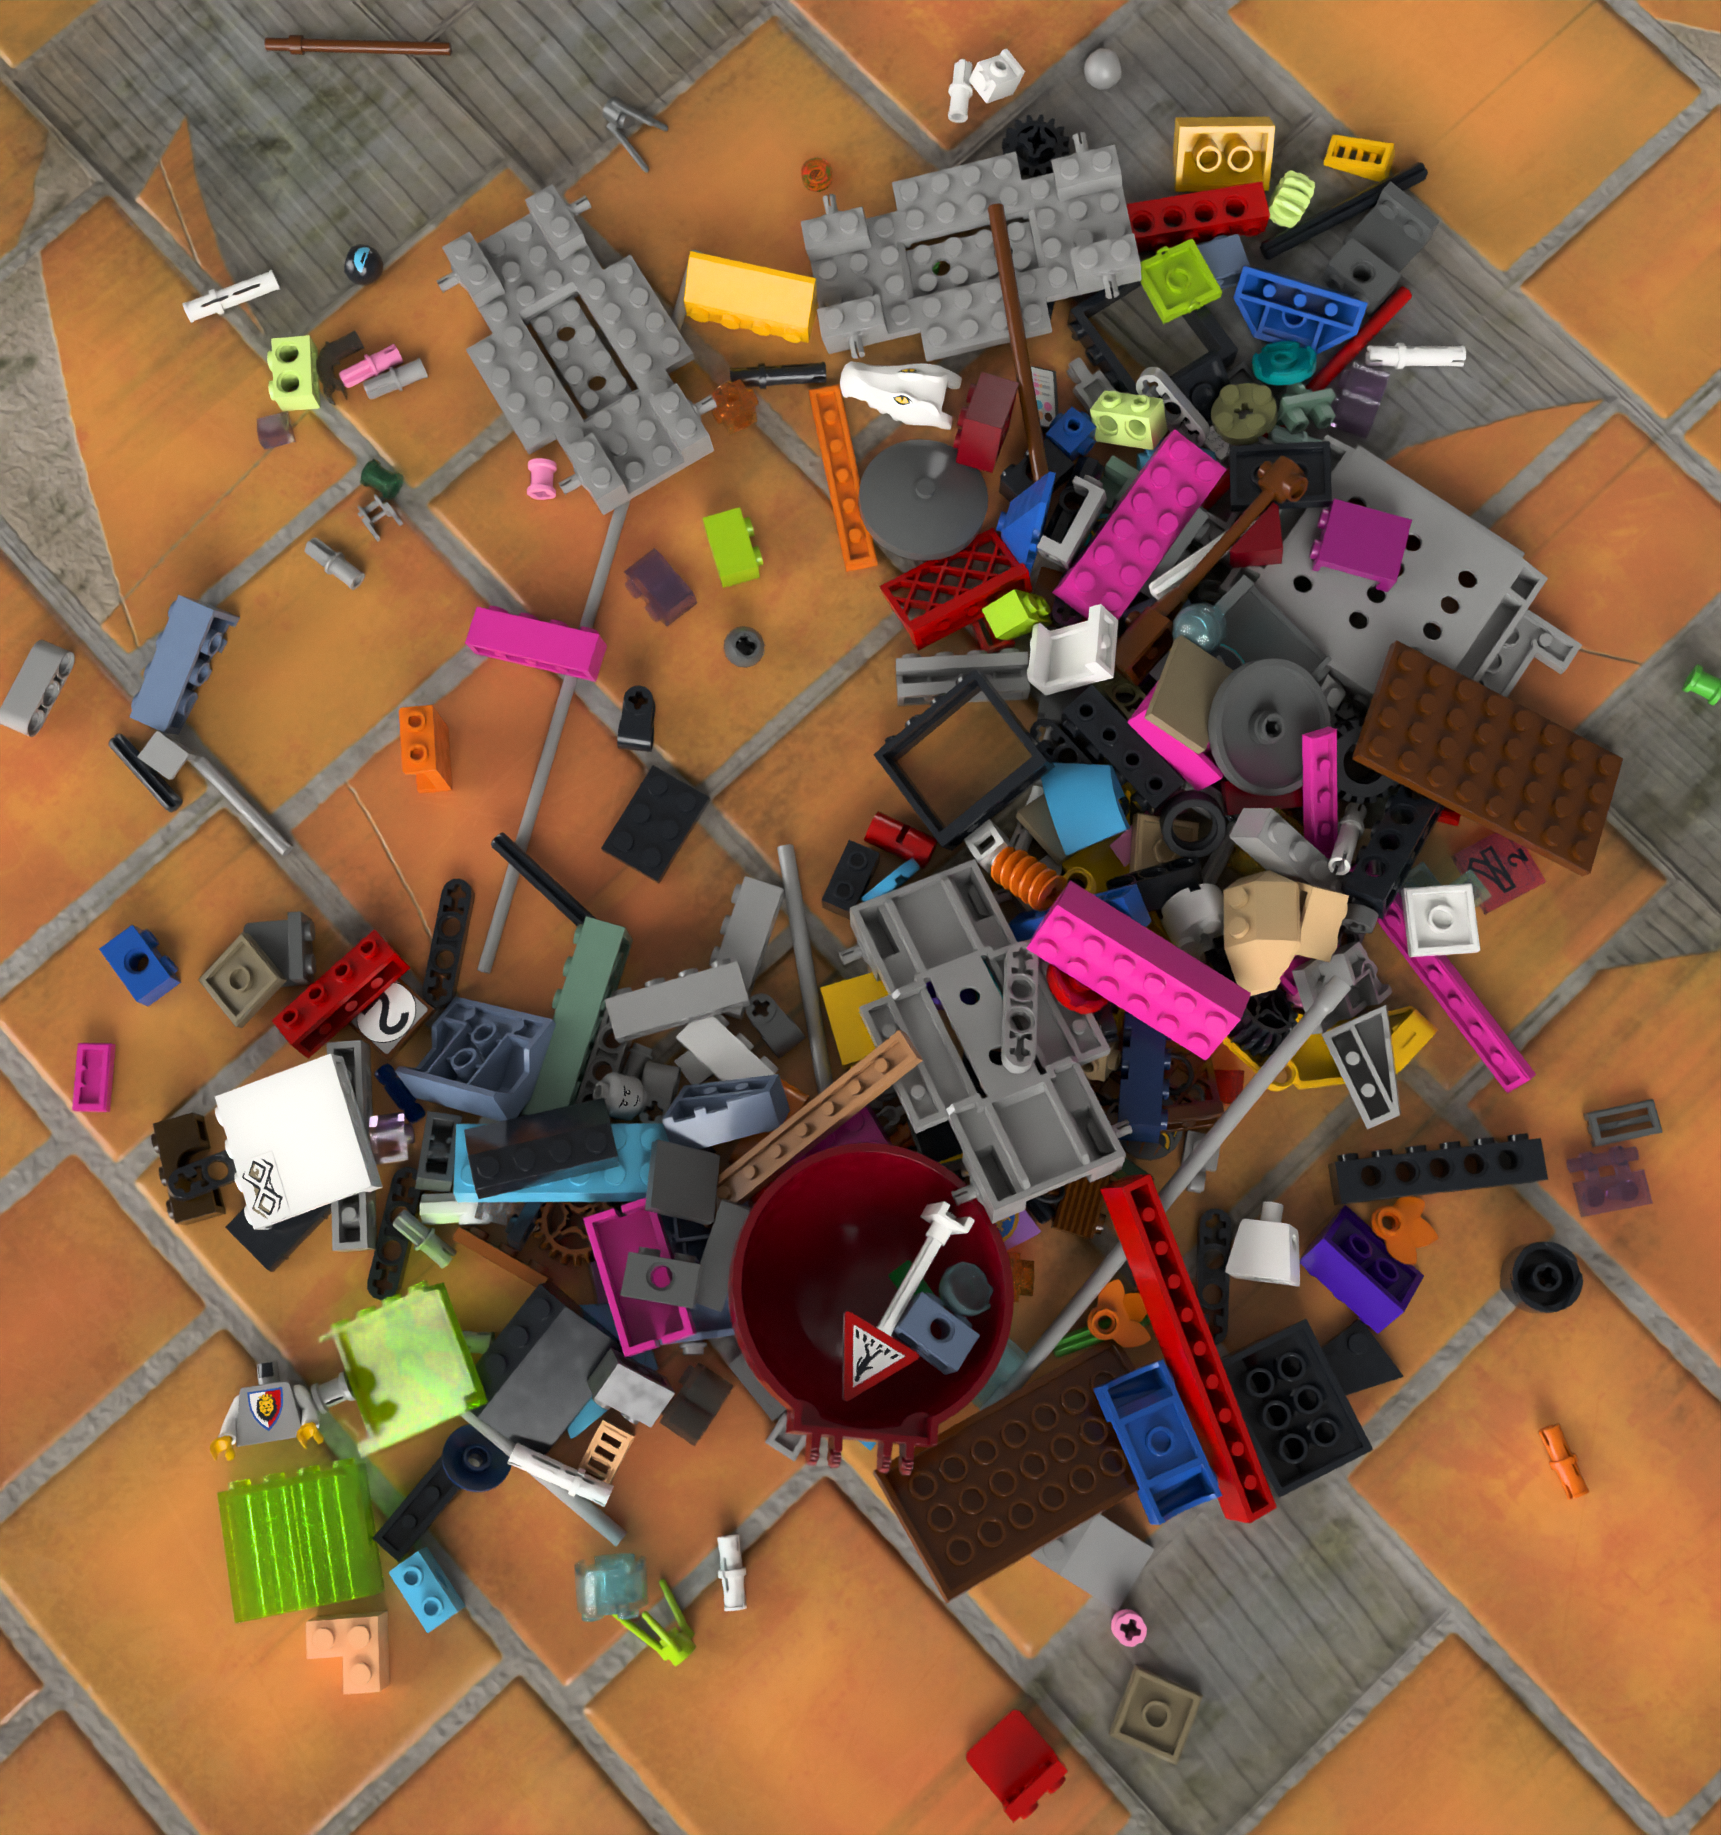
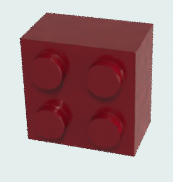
M981 372L977 385L971 383L966 398V403H969V406L962 407L957 426H961L962 430L958 429L953 448L958 449L956 463L993 473L1010 427L1019 386L1018 382Z

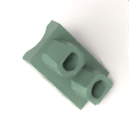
M1301 382L1288 385L1286 394L1281 395L1276 425H1285L1291 435L1306 430L1311 419L1318 429L1328 428L1335 418L1331 403L1336 396L1334 391L1330 388L1312 392L1311 389L1306 390Z

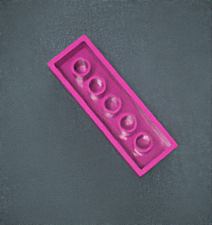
M1174 429L1162 440L1052 593L1087 620L1089 617V607L1102 604L1119 620L1227 469Z
M1069 881L1041 921L1026 948L1205 1061L1241 1020L1251 996L1249 991L1072 881Z

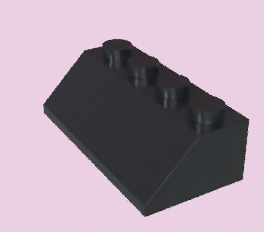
M604 1098L464 1130L474 1189L479 1199L619 1166L617 1149Z

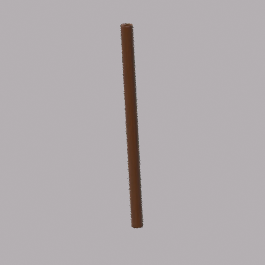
M997 203L988 207V214L1016 380L1019 383L1018 392L1033 481L1035 483L1049 471L1003 204Z

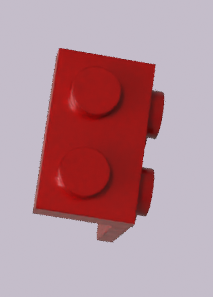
M1012 1709L965 1755L968 1764L1002 1803L1003 1811L1013 1823L1019 1817L1023 1820L1028 1818L1038 1808L1037 1800L1047 1791L1049 1794L1057 1791L1066 1781L1064 1775L1068 1772L1062 1759L1019 1709Z

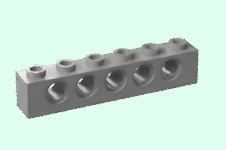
M362 1040L326 1043L327 1055L335 1054L344 1058L374 1156L371 1047ZM375 1190L372 1192L362 1191L332 1202L333 1251L375 1250L377 1244Z

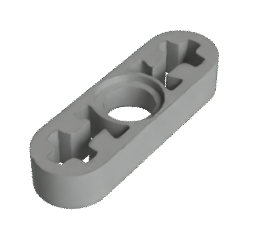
M1158 367L1146 368L1137 380V393L1158 398L1160 395L1163 399L1168 430L1172 432L1176 429L1197 447L1203 446L1210 432L1207 421L1165 371ZM1155 381L1158 383V386L1152 385L1150 387L1147 385V382L1152 383ZM1165 403H1176L1180 407L1181 413L1176 415L1169 413L1165 408ZM1188 430H1190V431H1195V430H1197V431L1199 432V434L1197 435L1196 433H1194V434L1190 435V434L1188 433Z

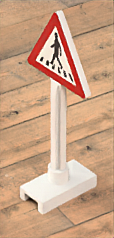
M945 1201L927 1204L920 1217L931 1224L926 1233L928 1238L878 1326L871 1325L850 1311L843 1313V1400L849 1401L919 1359L920 1356L917 1352L894 1339L891 1334L940 1246L946 1244L950 1235L968 1233L975 1221L970 1217L956 1218V1216L947 1211L950 1205Z

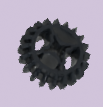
M1233 972L1229 973L1226 978L1236 983ZM1278 985L1276 990L1250 996L1241 1020L1228 1034L1231 1037V1043L1237 1042L1241 1051L1248 1049L1252 1056L1259 1054L1265 1058L1268 1055H1272L1297 1024L1295 1020L1298 1018V1014L1292 1010L1294 1003L1287 999V992H1283Z

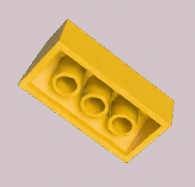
M690 251L684 296L686 315L697 322L705 323L711 321L720 323L729 329L743 328L752 330L760 336H768L770 334L783 337V339L792 343H799L800 341L809 343L818 309L816 278Z

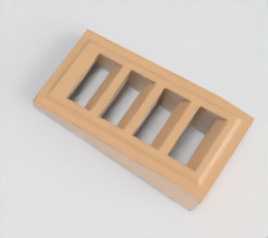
M603 1419L579 1467L602 1479L603 1482L610 1484L636 1435L607 1419ZM605 1434L622 1442L620 1447L617 1448L603 1440ZM600 1446L615 1454L613 1461L597 1453L598 1447ZM592 1458L609 1467L607 1473L590 1465Z

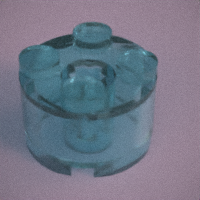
M630 1553L595 1556V1564L585 1566V1559L574 1564L577 1611L581 1613L582 1621H598L603 1619V1615L617 1614L618 1619L636 1618L639 1616V1609L649 1603L646 1557L641 1555L639 1560L635 1561V1555Z

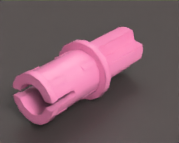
M392 344L370 356L364 355L365 360L340 371L339 375L343 384L350 388L372 376H379V374L390 369L389 367L402 364L403 359L395 344Z

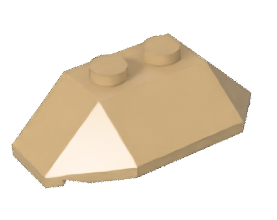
M1266 870L1239 878L1223 890L1224 949L1237 985L1249 991L1251 996L1276 990L1281 981L1279 978L1289 967L1301 945L1299 885L1278 873Z

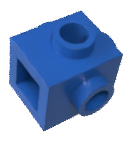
M1071 407L1065 414L1059 413L1050 423V430L1046 433V438L1048 437L1072 462L1080 454L1082 456L1087 455L1096 442L1094 440L1096 426L1092 423V418L1085 412H1078L1074 407Z

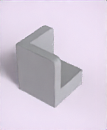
M156 730L138 755L139 759L170 780L174 779L187 760H194L197 757L195 752L170 734Z

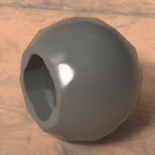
M740 626L734 628L727 634L724 640V652L727 659L738 667L747 668L754 666L761 660L764 654L765 644L763 638L758 631L751 627Z

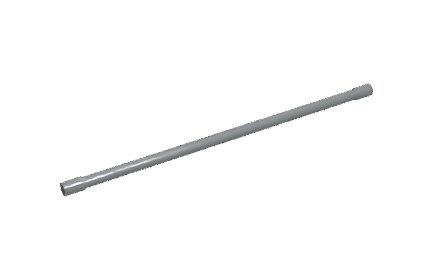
M1336 975L1333 976L1315 998L1314 1004L1160 1190L1158 1195L1165 1212L1323 1019L1336 1008L1350 991L1351 987ZM1120 1240L1006 1380L993 1391L980 1407V1411L1024 1386L1127 1260Z

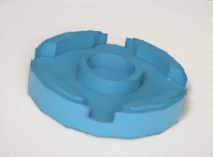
M914 858L909 859L861 898V901L865 902L896 890L920 870L919 864Z

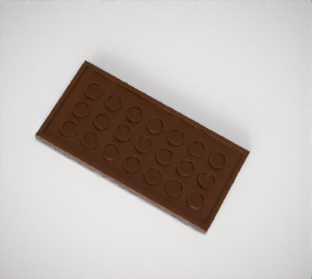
M1397 640L1389 647L1352 757L1353 760L1582 877L1591 873L1623 762V758Z
M1113 1339L1106 1340L938 1434L937 1446L929 1448L916 1446L914 1448L913 1468L910 1475H901L899 1472V1456L891 1460V1466L887 1473H880L877 1469L874 1470V1477L946 1604L1132 1496L1140 1489L1111 1422L1106 1421L1093 1390L1094 1387L1136 1369L1122 1346Z

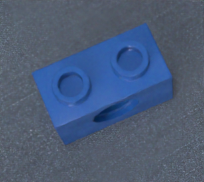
M131 925L99 948V950L136 1002L149 1007L181 983L175 975L178 968L167 955L162 957L156 948L160 944L150 930L145 929L143 931ZM148 956L149 962L147 967L142 971H138L139 961L143 957Z

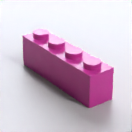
M489 606V609L476 607L465 641L466 645L477 655L594 682L597 680L607 648L606 643L595 629L584 626L580 627V630L569 628L566 623L553 619L549 623L538 621L537 617L528 613H519V616L508 614L505 609L497 606Z

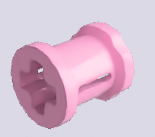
M543 458L530 460L528 462V469L531 471L530 486L527 487V495L538 500L553 499L556 496V489L553 488V473L557 470L556 462Z
M1122 1609L1115 1613L1111 1620L1112 1632L1123 1645L1134 1647L1144 1641L1147 1627L1137 1612L1132 1609ZM1130 1619H1132V1623L1137 1629L1135 1632L1129 1631L1128 1636H1125V1632L1120 1626L1122 1623L1128 1624Z

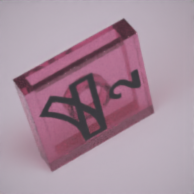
M1498 833L1480 840L1451 857L1466 884L1472 883L1473 895L1485 915L1546 882L1527 848Z

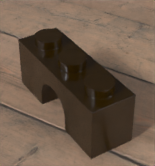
M192 1112L153 1123L155 1133L151 1135V1141L155 1152L160 1154L162 1166L159 1167V1177L163 1186L166 1187L169 1176L173 1171L188 1165L193 1155L210 1149L211 1146L203 1115ZM179 1176L178 1184L174 1187L175 1189L182 1188L187 1193L194 1181L192 1179L185 1180L184 1176ZM201 1180V1187L207 1186L205 1182ZM220 1188L187 1201L176 1200L168 1192L169 1200L166 1201V1208L169 1217L175 1221V1224L189 1225L226 1214Z

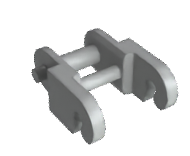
M374 494L375 500L366 507L357 506L360 510L357 514L359 517L364 516L361 520L378 542L381 539L374 531V522L387 514L388 517L392 516L399 526L403 525V523L389 503L383 504L382 502L385 499L383 497L379 498ZM380 505L383 511L370 519L367 514Z

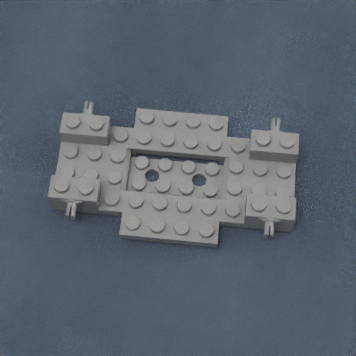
M1080 132L1082 144H1080L1078 133H1076L1072 137L1076 153L1051 160L1053 173L1026 180L1021 179L1016 152L895 181L892 182L897 211L866 218L863 206L838 211L836 196L829 194L830 202L827 195L823 196L826 214L821 217L801 221L805 249L811 262L813 278H816L819 306L817 315L821 337L828 354L851 349V357L858 358L856 349L858 348L861 358L865 355L863 346L921 333L927 362L1009 343L1010 338L995 258L992 231L983 229L975 235L963 238L950 237L942 243L930 246L921 244L913 250L906 251V248L912 247L911 244L990 225L988 207L992 204L1001 203L1004 205L1006 221L1021 217L1023 220H1030L1025 223L1012 222L1007 226L1010 246L1013 251L1012 258L1026 338L1052 333L1047 307L1048 302L1105 289L1106 298L1111 299V287L1115 298L1120 294L1118 286L1141 281L1140 259L1135 235L1132 233L1115 144L1098 149H1089L1086 133ZM940 261L950 264L949 272L943 276L933 273L934 265Z
M553 184L525 199L530 213L479 243H476L469 231L443 246L442 248L451 264L453 272L436 280L443 293L460 283L467 290L493 333L467 348L466 351L527 453L530 455L557 439L572 463L575 472L572 476L558 482L562 491L567 495V493L582 485L589 491L601 513L605 515L713 452L714 448L709 433L702 424L701 415L716 408L717 404L711 395L693 404L692 401L685 397L678 384L673 383L668 374L694 360L692 351L631 255L604 270L601 268L589 249L575 217L592 208L587 197L584 195L575 202L568 204L559 196ZM580 295L581 299L585 302L636 384L637 389L633 392L599 339L595 329L586 318L580 305L575 300V297ZM531 324L588 418L582 419L527 329V325ZM564 327H571L575 330L574 337L569 341H562L558 338L559 331ZM601 376L606 380L605 386L598 391L591 390L588 387L589 381L593 377Z
M973 859L850 907V926L857 939V945L839 951V956L843 965L863 958L870 966L876 981L882 980L889 995L860 1006L859 1014L875 1048L898 1030L904 1031L908 1035L923 1061L893 1084L915 1133L949 1120L963 1150L962 1162L970 1176V1185L951 1192L953 1200L959 1206L962 1203L977 1198L984 1206L993 1224L1024 1211L1026 1202L1085 1176L1090 1183L1121 1170L1126 1154L1118 1138L1131 1134L1133 1131L1127 1119L1111 1126L1081 1068L1082 1065L1110 1053L1111 1049L1092 1013L1080 1014L1074 1012L1056 999L1050 991L1046 980V971L1049 963L1040 957L1038 963L1035 1061L1042 1075H1040L1034 1062L1028 1071L1019 1074L1010 1072L1004 1065H996L991 1062L989 1058L990 1052L994 1049L1002 1048L1003 999L983 960L986 961L1003 995L1005 957L1010 946L1016 943L1017 940L998 905L1012 900L1011 892L1004 888L991 892L976 860ZM1017 954L1016 958L1019 959L1018 973H1023L1027 961L1024 960L1023 954ZM930 981L936 991L937 998L941 1001L950 1020L951 1027L955 1030L962 1044L965 1056L970 1061L979 1079L980 1087L987 1096L984 1099L977 1093L929 995L926 983ZM1015 984L1011 987L1013 994L1019 998H1026L1030 995L1029 989L1023 984ZM965 989H974L978 992L980 999L973 1005H967L960 1000L959 995ZM1019 1015L1013 1016L1020 1030H1025L1029 1027L1026 1018ZM1011 1017V1019H1010L1011 1025H1012L1015 1029H1017V1027H1016V1025H1015V1023H1014V1021H1013V1019H1012V1017ZM1017 1041V1046L1013 1055H1016V1061L1022 1062L1025 1057L1021 1055V1044L1023 1041Z

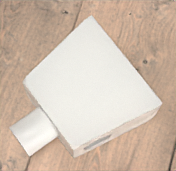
M1263 1202L1260 1220H1241L1226 1265V1273L1236 1279L1300 1286L1299 1233L1292 1225L1281 1223L1284 1207L1282 1204Z

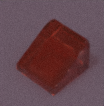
M1214 1069L1220 1101L1223 1102V1105L1230 1106L1243 1090L1244 1070ZM1206 1087L1204 1101L1211 1100L1210 1090Z

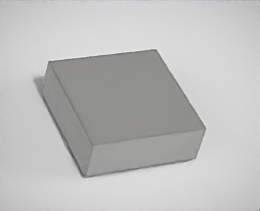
M784 1412L765 1443L792 1461H795L806 1444V1435L786 1433L787 1413Z

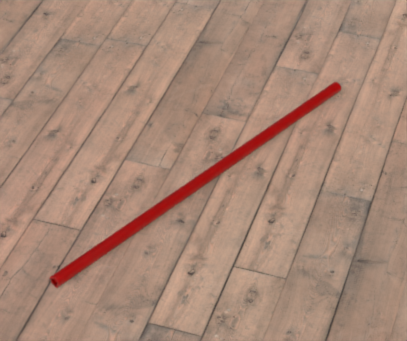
M1400 287L1362 326L1357 335L1352 337L1305 386L1306 390L1311 389L1312 392L1324 390L1412 298L1411 292L1405 287ZM1267 432L1262 435L1266 439L1268 438ZM1230 465L1201 504V507L1207 511L1230 488ZM1084 617L1080 622L1088 620Z

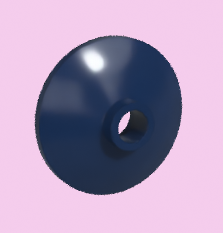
M471 1424L456 1429L447 1438L443 1446L442 1465L444 1471L455 1485L471 1492L492 1490L505 1480L511 1469V1465L507 1464L510 1457ZM469 1459L478 1460L480 1466L475 1467L471 1465Z

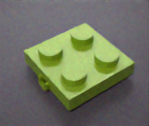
M1193 238L1170 249L1167 246L1162 247L1155 256L1140 262L1142 278L1140 283L1163 324L1186 313H1191L1195 309L1198 310L1201 306L1221 298L1222 290Z

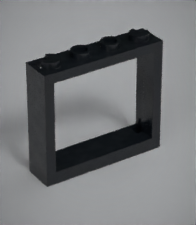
M1140 281L1118 286L1120 294L1115 298L1111 287V299L1106 298L1105 289L1101 290L1072 308L1067 324L1072 331V338L1075 341L1079 340L1085 348V354L1089 362L1093 366L1097 365L1114 389L1120 393L1139 395L1136 390V383L1089 321V318L1142 286ZM1205 305L1201 306L1198 310L1195 309L1191 313L1182 315L1208 351L1212 349L1219 351L1225 369L1234 363L1238 348Z
M976 669L964 678L960 676L955 683V687L947 693H941L931 701L930 708L922 714L911 717L899 734L886 738V743L873 754L939 844L951 851L964 842V839L988 819L991 820L1055 767L986 676ZM982 691L1032 757L946 827L897 761Z

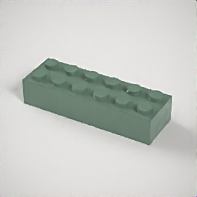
M587 916L584 924L577 926L573 943L577 944L573 957L568 956L563 968V976H566L563 989H557L552 1003V1008L556 1009L553 1017L556 1025L532 1097L524 1107L523 1115L526 1116L575 1104L606 1009L605 999L612 996L611 993L618 989L633 942L625 927Z

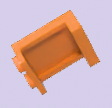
M433 705L400 708L402 771L406 775L416 774L417 791L419 793L451 791L449 727Z

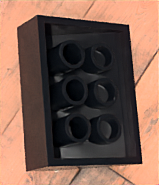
M553 1282L541 1283L452 1395L477 1418L515 1444L518 1442L531 1450L547 1455L592 1398L593 1394L587 1381L609 1349L613 1348L624 1354L620 1341Z
M1307 1319L1296 1322L1220 1358L1272 1496L1280 1498L1373 1450Z

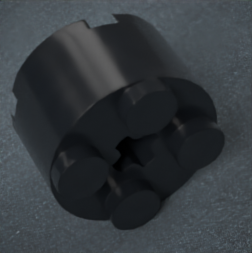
M1554 1242L1528 1243L1518 1246L1505 1258L1500 1273V1289L1512 1304L1529 1313H1554L1571 1306L1577 1300L1582 1290L1583 1277L1582 1273H1580L1576 1257L1566 1247ZM1542 1271L1541 1277L1545 1279L1544 1284H1540V1279L1537 1277V1273Z

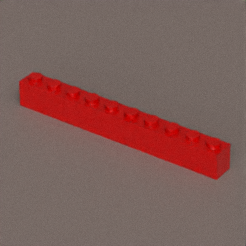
M1151 1174L1127 1175L1100 1188L1166 1364L1173 1374L1174 1385L1209 1466L1212 1467L1218 1478V1486L1222 1493L1218 1500L1225 1519L1250 1524L1276 1509L1277 1506Z

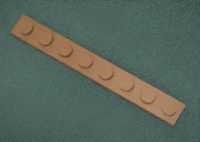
M898 1030L718 1175L714 1220L722 1199L743 1205L923 1061L906 1032ZM713 1223L709 1225L704 1224L705 1228L712 1229Z

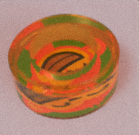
M822 158L807 160L801 169L803 185L814 192L827 189L832 182V167L829 162Z

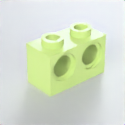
M310 335L272 338V351L267 353L268 365L270 370L273 371V381H269L268 384L271 399L277 402L282 412L320 408L318 349ZM297 356L294 361L287 362L289 358ZM299 385L295 391L288 392L291 387Z
M1104 390L1090 409L1092 423L1096 426L1095 439L1097 442L1154 450L1168 431L1162 398Z

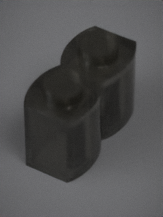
M701 1362L696 1367L692 1365L687 1367L678 1381L683 1387L676 1397L673 1396L661 1413L663 1417L659 1422L693 1446L698 1444L735 1387V1385Z

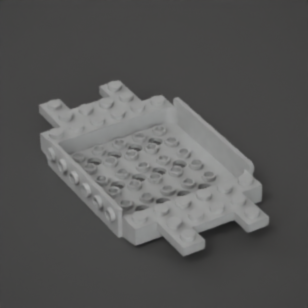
M1327 434L1322 442L1330 441L1332 501L1334 498L1346 502L1351 499H1359L1365 507L1411 519L1409 535L1416 536L1420 541V549L1417 551H1409L1405 548L1401 562L1403 573L1397 578V582L1389 592L1384 591L1385 600L1381 603H1374L1367 596V590L1370 587L1376 586L1377 581L1327 567H1321L1318 572L1311 570L1313 561L1309 558L1310 550L1314 539L1320 538L1322 530L1317 528L1318 519L1322 509H1328L1329 507L1279 509L1283 543L1282 564L1234 568L1229 565L1230 553L1219 560V562L1230 568L1231 572L1215 596L1221 599L1245 574L1276 608L1326 656L1332 658L1327 664L1331 669L1327 674L1346 692L1345 696L1351 699L1354 706L1365 712H1368L1389 647L1396 640L1505 697L1509 696L1534 657L1559 674H1562L1582 646L1581 643L1528 610L1548 578L1523 559L1525 554L1523 551L1360 445L1354 449ZM1260 436L1258 437L1259 441L1251 445H1263L1274 443H1272L1265 437ZM1200 506V509L1210 515L1206 522L1211 526L1200 542L1194 538L1191 543L1199 549L1227 531L1244 511H1233L1229 519L1224 522ZM1263 510L1255 520L1257 521L1266 510ZM1463 571L1471 572L1476 578L1475 586L1471 588L1463 587L1458 580L1459 573ZM1298 576L1309 578L1312 583L1311 590L1304 593L1299 592L1294 587V579ZM1445 597L1454 598L1459 606L1458 611L1454 614L1444 612L1441 608V600ZM1355 612L1364 614L1367 618V626L1363 629L1352 627L1349 622L1350 615ZM1427 623L1436 624L1441 630L1440 638L1437 640L1428 639L1423 633L1424 625Z

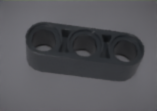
M1183 857L1117 876L1106 882L1107 891L1137 884L1147 911L1151 912L1161 909L1172 896L1181 890L1189 888L1190 892L1201 889L1199 884H1204L1200 860L1199 858Z

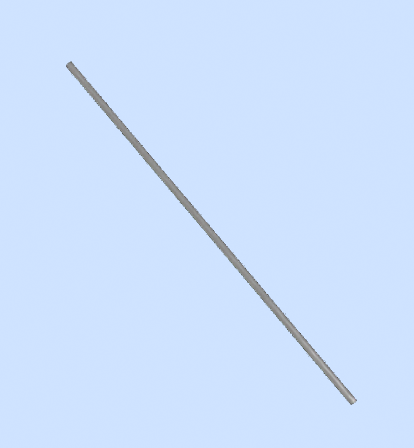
M692 250L693 252L702 253L698 250ZM688 264L671 317L679 332H681L686 315L684 296ZM630 500L614 509L578 630L582 626L593 628ZM564 676L515 843L525 853L578 679L576 677ZM508 864L477 968L478 971L490 974L520 874L510 864Z

